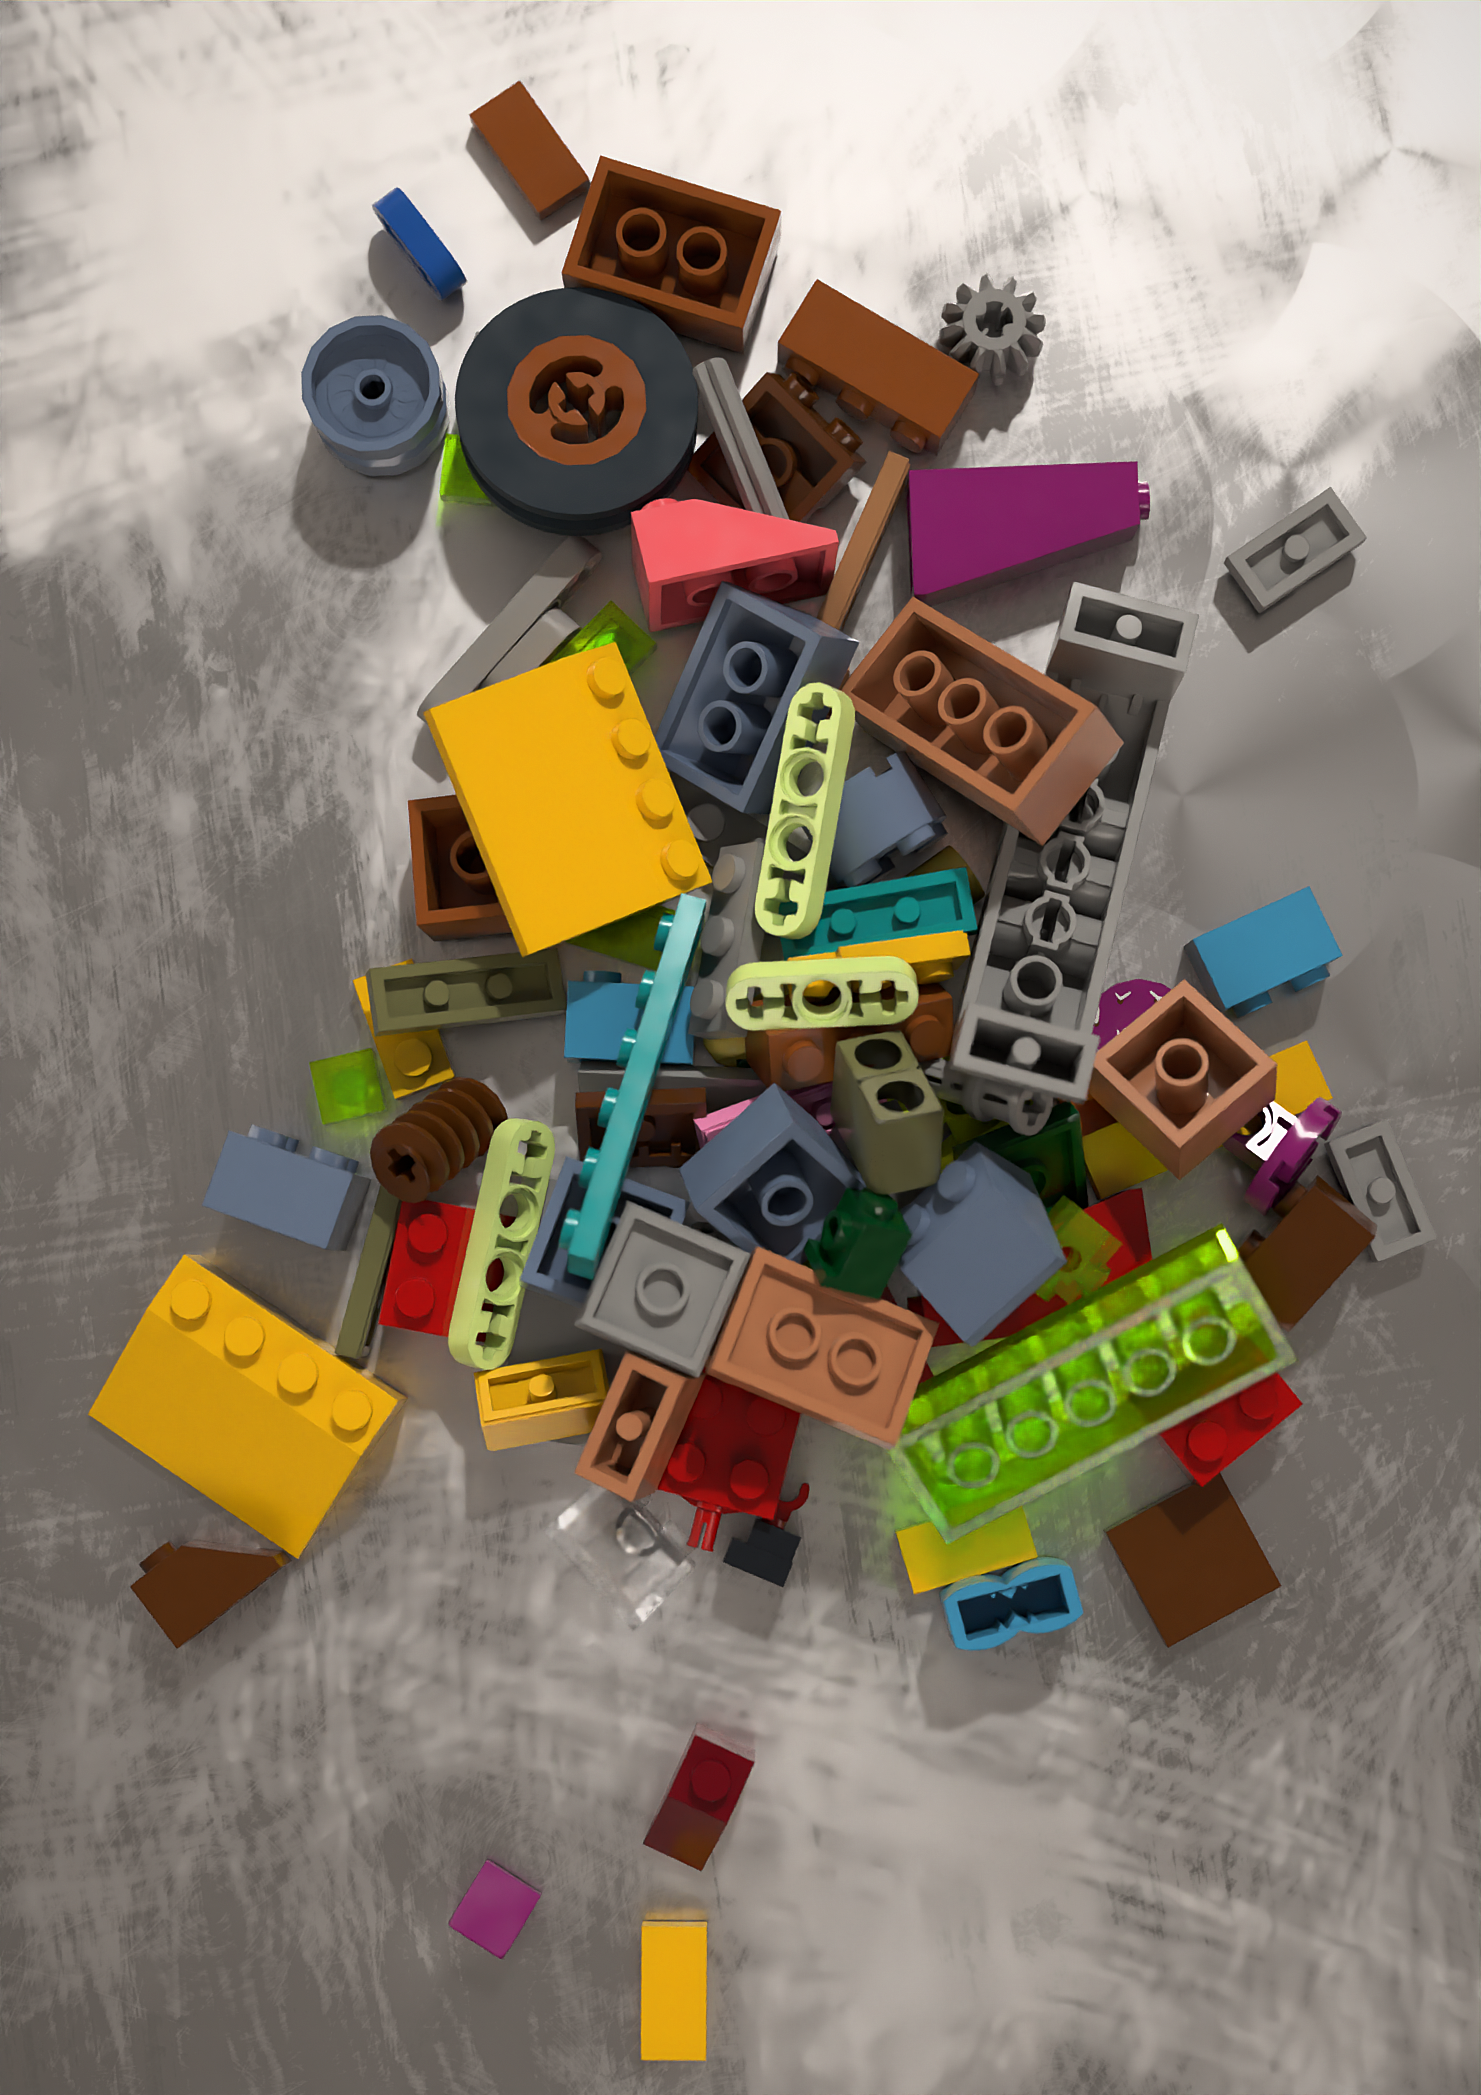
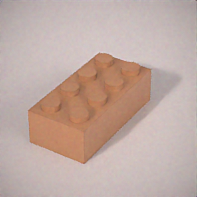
M915 597L909 600L839 689L851 699L855 708V721L866 733L897 753L906 751L913 763L1042 846L1124 743L1096 705Z

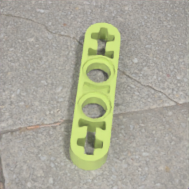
M820 682L810 683L799 689L793 696L788 709L755 899V916L759 925L767 933L787 939H801L809 935L818 925L822 914L855 723V708L851 699L843 691ZM825 705L832 708L830 720H820L819 724L812 721L814 709H823ZM808 740L815 744L821 742L828 745L826 753L809 747L805 748L806 741ZM811 762H818L824 772L822 786L815 794L804 797L798 788V776L805 765ZM806 826L812 835L811 850L804 859L793 862L787 853V840L795 829ZM784 870L805 875L804 883L792 879L791 881L782 879ZM791 900L798 903L796 915L785 917L778 914L780 902H790Z
M509 1118L501 1122L495 1129L490 1141L448 1332V1346L451 1355L457 1362L466 1366L483 1370L495 1369L506 1361L514 1344L526 1289L520 1286V1277L539 1229L555 1155L553 1134L547 1125L540 1121ZM520 1141L527 1144L525 1156L522 1153H518ZM510 1176H521V1184L509 1182ZM512 1194L517 1201L518 1211L515 1221L505 1229L500 1220V1208L506 1197ZM499 1258L504 1267V1277L500 1286L491 1292L486 1284V1272L492 1261ZM483 1302L493 1304V1312L481 1310ZM478 1332L486 1333L484 1345H476Z

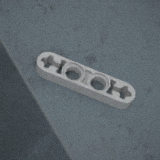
M569 536L429 692L421 703L417 716L427 724L423 714L426 710L479 690L491 671L545 613L556 606L560 609L563 608L594 572L602 559L603 553L583 536Z

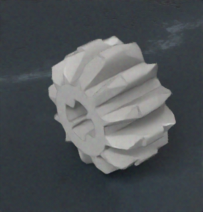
M986 273L980 279L979 293L971 286L963 283L957 288L956 298L958 303H946L944 305L941 318L948 325L940 329L939 343L947 347H953L949 357L961 364L969 362V368L977 372L979 378L982 370H990L991 380L998 386L1004 382L1006 367L1021 377L1028 369L1029 364L1026 357H1037L1040 355L1043 341L1040 340L1037 334L1044 331L1046 318L1042 314L1031 312L1037 301L1034 292L1025 293L1019 297L1014 296L1017 281L1013 276L1004 282L1002 290L994 289L993 279ZM987 322L996 323V332L1003 328L1001 337H988L989 329L985 328L982 331L983 324Z

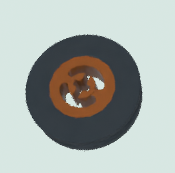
M583 287L559 288L533 294L517 301L496 315L479 332L465 354L459 370L455 391V412L462 452L474 480L485 495L503 512L525 525L544 532L567 536H592L622 529L631 525V512L641 510L652 501L668 498L677 488L689 467L695 449L698 427V389L693 376L691 361L675 333L664 321L646 307L625 296L610 291ZM566 382L567 400L575 408L568 412L566 411L565 394L558 386ZM550 389L547 411L541 414L534 413L537 401ZM612 410L622 412L618 424L604 436L608 412ZM587 411L589 412L590 430L598 439L589 443L588 423L581 415Z

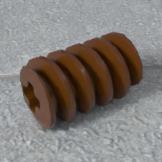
M456 1077L444 1082L438 1090L429 1093L423 1101L414 1104L408 1112L399 1115L392 1124L380 1129L373 1138L370 1158L371 1166L378 1182L391 1195L402 1201L417 1203L426 1200L428 1193L441 1189L447 1180L455 1178L463 1168L469 1167L477 1157L487 1153L495 1129L501 1122L508 1119L506 1109L499 1097L489 1087L475 1079Z

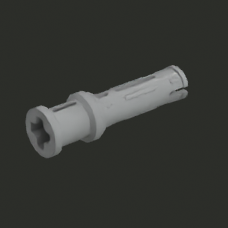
M942 1058L919 1062L936 1097L963 1105L964 1110L973 1119L987 1122L995 1118L1010 1123L1014 1131L1030 1136L1042 1129L1049 1118L1053 1096L950 1069V1061ZM1032 1099L1033 1104H1025L1024 1101Z

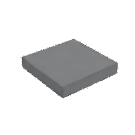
M628 1201L575 1326L698 1378L748 1262L750 1253Z

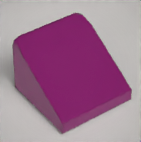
M487 1859L452 1914L448 1925L497 1958L504 1959L541 1897V1893Z

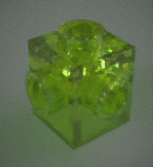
M1063 1195L1047 1216L1060 1247L1070 1246V1254L1066 1259L1067 1263L1043 1283L1035 1293L1046 1302H1049L1057 1293L1071 1305L1078 1295L1088 1299L1100 1288L1111 1272V1269L1105 1264L1122 1243Z

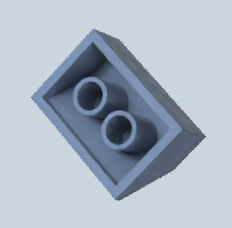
M722 581L654 737L666 767L742 813L770 814L787 714L793 696L799 689L810 683L820 682L839 689L860 642L810 614L730 582ZM825 705L823 709H814L812 721L819 724L820 720L826 718L830 707ZM807 740L805 748H812L814 743Z

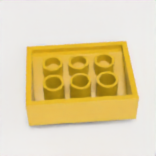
M616 642L564 657L423 712L522 957L679 898L681 893L688 894L713 882Z
M184 1254L143 1314L88 1415L298 1559L408 1397L351 1358L335 1354V1347L201 1255Z

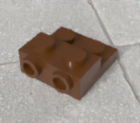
M766 372L745 395L742 402L789 520L805 523L818 508H825L867 463L857 453V449L863 444V441L841 419L835 417L829 424L813 408L819 397L799 376L791 373L785 380L780 374ZM713 431L693 454L687 471L721 505L746 510L716 434Z

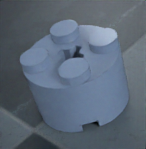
M901 751L887 757L886 759L891 767L877 777L871 767H868L844 782L829 872L838 886L846 884L850 888L876 883L896 869L891 858L899 853L904 856L912 851L918 854L948 834L942 824L947 818L946 814L906 751ZM801 826L812 843L810 830L806 826Z

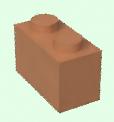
M626 1351L574 1474L630 1502L655 1493L706 1373L701 1372L699 1377L695 1378L635 1351Z

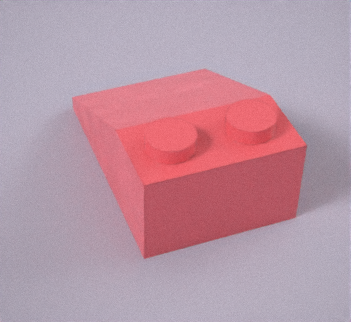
M671 498L658 499L646 504L641 510L631 512L632 566L649 633L705 621L722 581L730 582L785 604L826 595L834 578L839 545L836 530L698 499L680 502Z

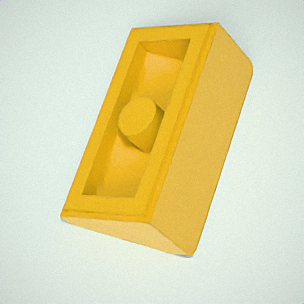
M602 1348L474 1372L481 1427L486 1447L489 1451L591 1433L609 1392Z

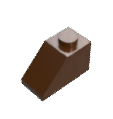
M170 1540L139 1564L145 1575L133 1583L130 1588L178 1649L195 1638L292 1560L283 1550L193 1540L177 1549Z

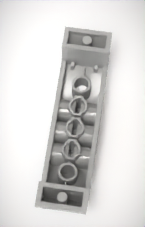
M1073 581L1044 675L1096 705L1124 743L1043 846L1004 821L977 926L978 933L974 938L951 1045L950 1069L1079 1104L1084 1103L1100 1039L1099 1036L1092 1035V1030L1169 704L1186 673L1199 614Z

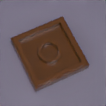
M1221 1473L1217 1474L1203 1487L1191 1482L1103 1530L1163 1643L1168 1648L1281 1587L1278 1578Z

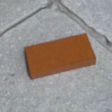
M520 80L469 114L471 124L540 221L589 189L591 184L590 178Z

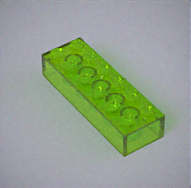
M1220 1223L917 1385L897 1445L890 1450H885L946 1544H949L1298 1361L1258 1284L1223 1223Z

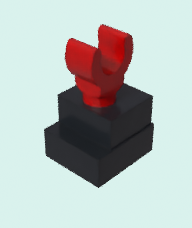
M802 1483L798 1495L792 1501H779L775 1521L762 1517L761 1519L755 1518L746 1541L732 1536L723 1557V1563L784 1587L793 1565L792 1560L801 1540L800 1536L784 1529L792 1511L803 1506L808 1499L809 1484Z

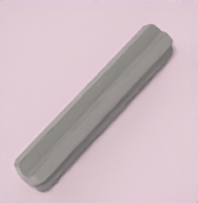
M716 357L698 364L693 368L697 389L745 509L789 520L727 362L723 358Z

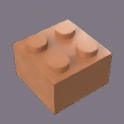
M1184 979L1096 1052L1089 1082L1090 1095L1177 1179L1181 1180L1275 1100L1277 1064Z

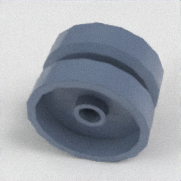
M383 315L355 316L330 327L311 347L301 372L302 401L326 449L346 468L368 476L400 475L422 465L440 446L450 421L449 394L428 342L408 324Z

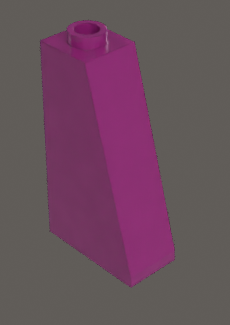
M1137 461L909 470L906 483L910 599L915 597L932 607L1133 540L1140 525V520H1148L1150 513L1149 484L1147 481L1138 482Z

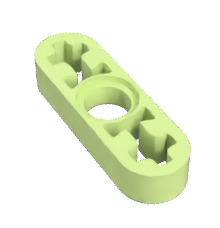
M893 956L748 963L733 971L726 984V1010L730 1019L741 1028L752 1031L895 1024L907 1019L914 1012L919 998L915 971L906 961ZM826 980L834 983L840 989L841 994L834 1003L828 1006H815L804 998L803 991L814 981ZM852 980H859L860 1003H852ZM893 980L895 982V999H881V981ZM792 983L793 1006H784V984ZM754 986L761 987V992L764 996L762 1006H750V1000L747 997L748 988Z

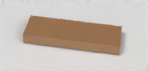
M891 451L886 456L816 617L841 632L844 629L907 483L908 471L911 467L909 459Z

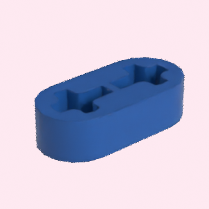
M399 187L394 188L372 204L376 216L387 233L441 301L467 283L463 271L452 254Z

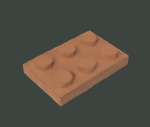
M757 1246L750 1254L706 1373L890 1450L897 1445L939 1323L880 1298L878 1300L823 1287L820 1285L812 1269Z

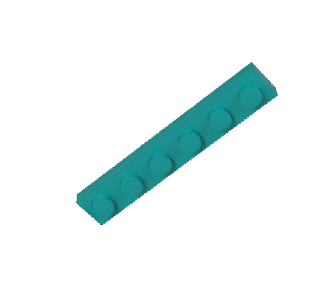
M681 893L675 915L664 912L661 917L653 948L663 952L657 972L645 970L635 1003L636 1008L644 1010L638 1031L630 1028L626 1029L617 1058V1066L626 1068L619 1090L608 1087L601 1106L598 1126L607 1128L600 1150L589 1147L580 1173L578 1186L588 1189L582 1210L580 1212L569 1209L562 1229L559 1248L569 1250L568 1273L594 1280L703 930L706 909L705 899Z

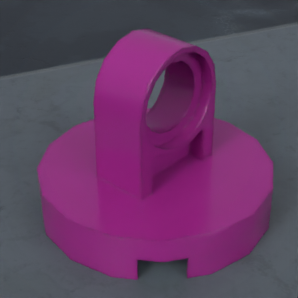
M1322 1097L1316 1098L1298 1119L1272 1101L1257 1114L1262 1122V1130L1259 1133L1248 1136L1236 1132L1222 1144L1225 1149L1257 1171L1256 1176L1244 1194L1243 1201L1264 1216L1267 1215L1270 1208L1275 1206L1286 1191L1298 1181L1313 1161L1311 1156L1319 1145L1316 1141L1318 1137L1327 1141L1341 1118L1342 1111Z

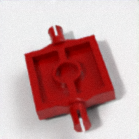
M703 1366L701 1372L706 1373L707 1367ZM706 1373L657 1487V1490L679 1495L691 1505L697 1507L686 1545L699 1548L703 1528L706 1523L707 1526L701 1549L713 1552L722 1514L747 1513L775 1521L802 1413L738 1386L725 1383Z

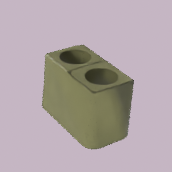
M901 1030L838 1041L835 1052L830 1114L866 1187L872 1192L886 1195L929 1186L937 1182L941 1174L944 1110ZM877 1064V1065H875L874 1067H871V1068H867V1067L863 1066V1065ZM894 1099L900 1101L906 1106L908 1112L887 1110L879 1104L878 1100Z

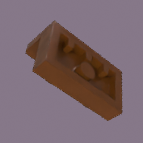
M706 1087L652 1090L629 1168L662 1166L681 1168L700 1150L694 1119L707 1117ZM606 1091L576 1092L575 1113L581 1162H584L589 1147L597 1150L601 1149L607 1128L598 1126V1118Z

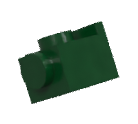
M847 1187L836 1210H832L825 1218L820 1241L808 1238L803 1250L821 1286L879 1300L913 1234L899 1211L897 1202L889 1194H877L867 1187L861 1190Z

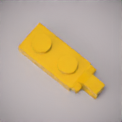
M959 930L841 946L836 952L788 958L787 961L893 956L906 961L913 968L917 977V984H932L953 978V971L957 970L971 953L967 933ZM826 980L814 981L804 989L803 996L808 1002H822L830 990L837 986ZM852 980L853 992L859 993V980ZM891 980L881 981L880 990L890 987ZM791 983V984H787V987H788V991H789L790 1001L792 1002V983Z

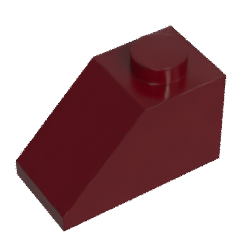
M696 1723L643 1844L702 1872L729 1822L755 1764V1749L700 1723Z

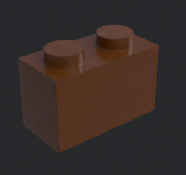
M1318 1175L1306 1188L1296 1181L1272 1208V1211L1280 1218L1264 1235L1254 1228L1229 1257L1237 1266L1233 1269L1228 1282L1288 1333L1376 1237L1377 1225Z

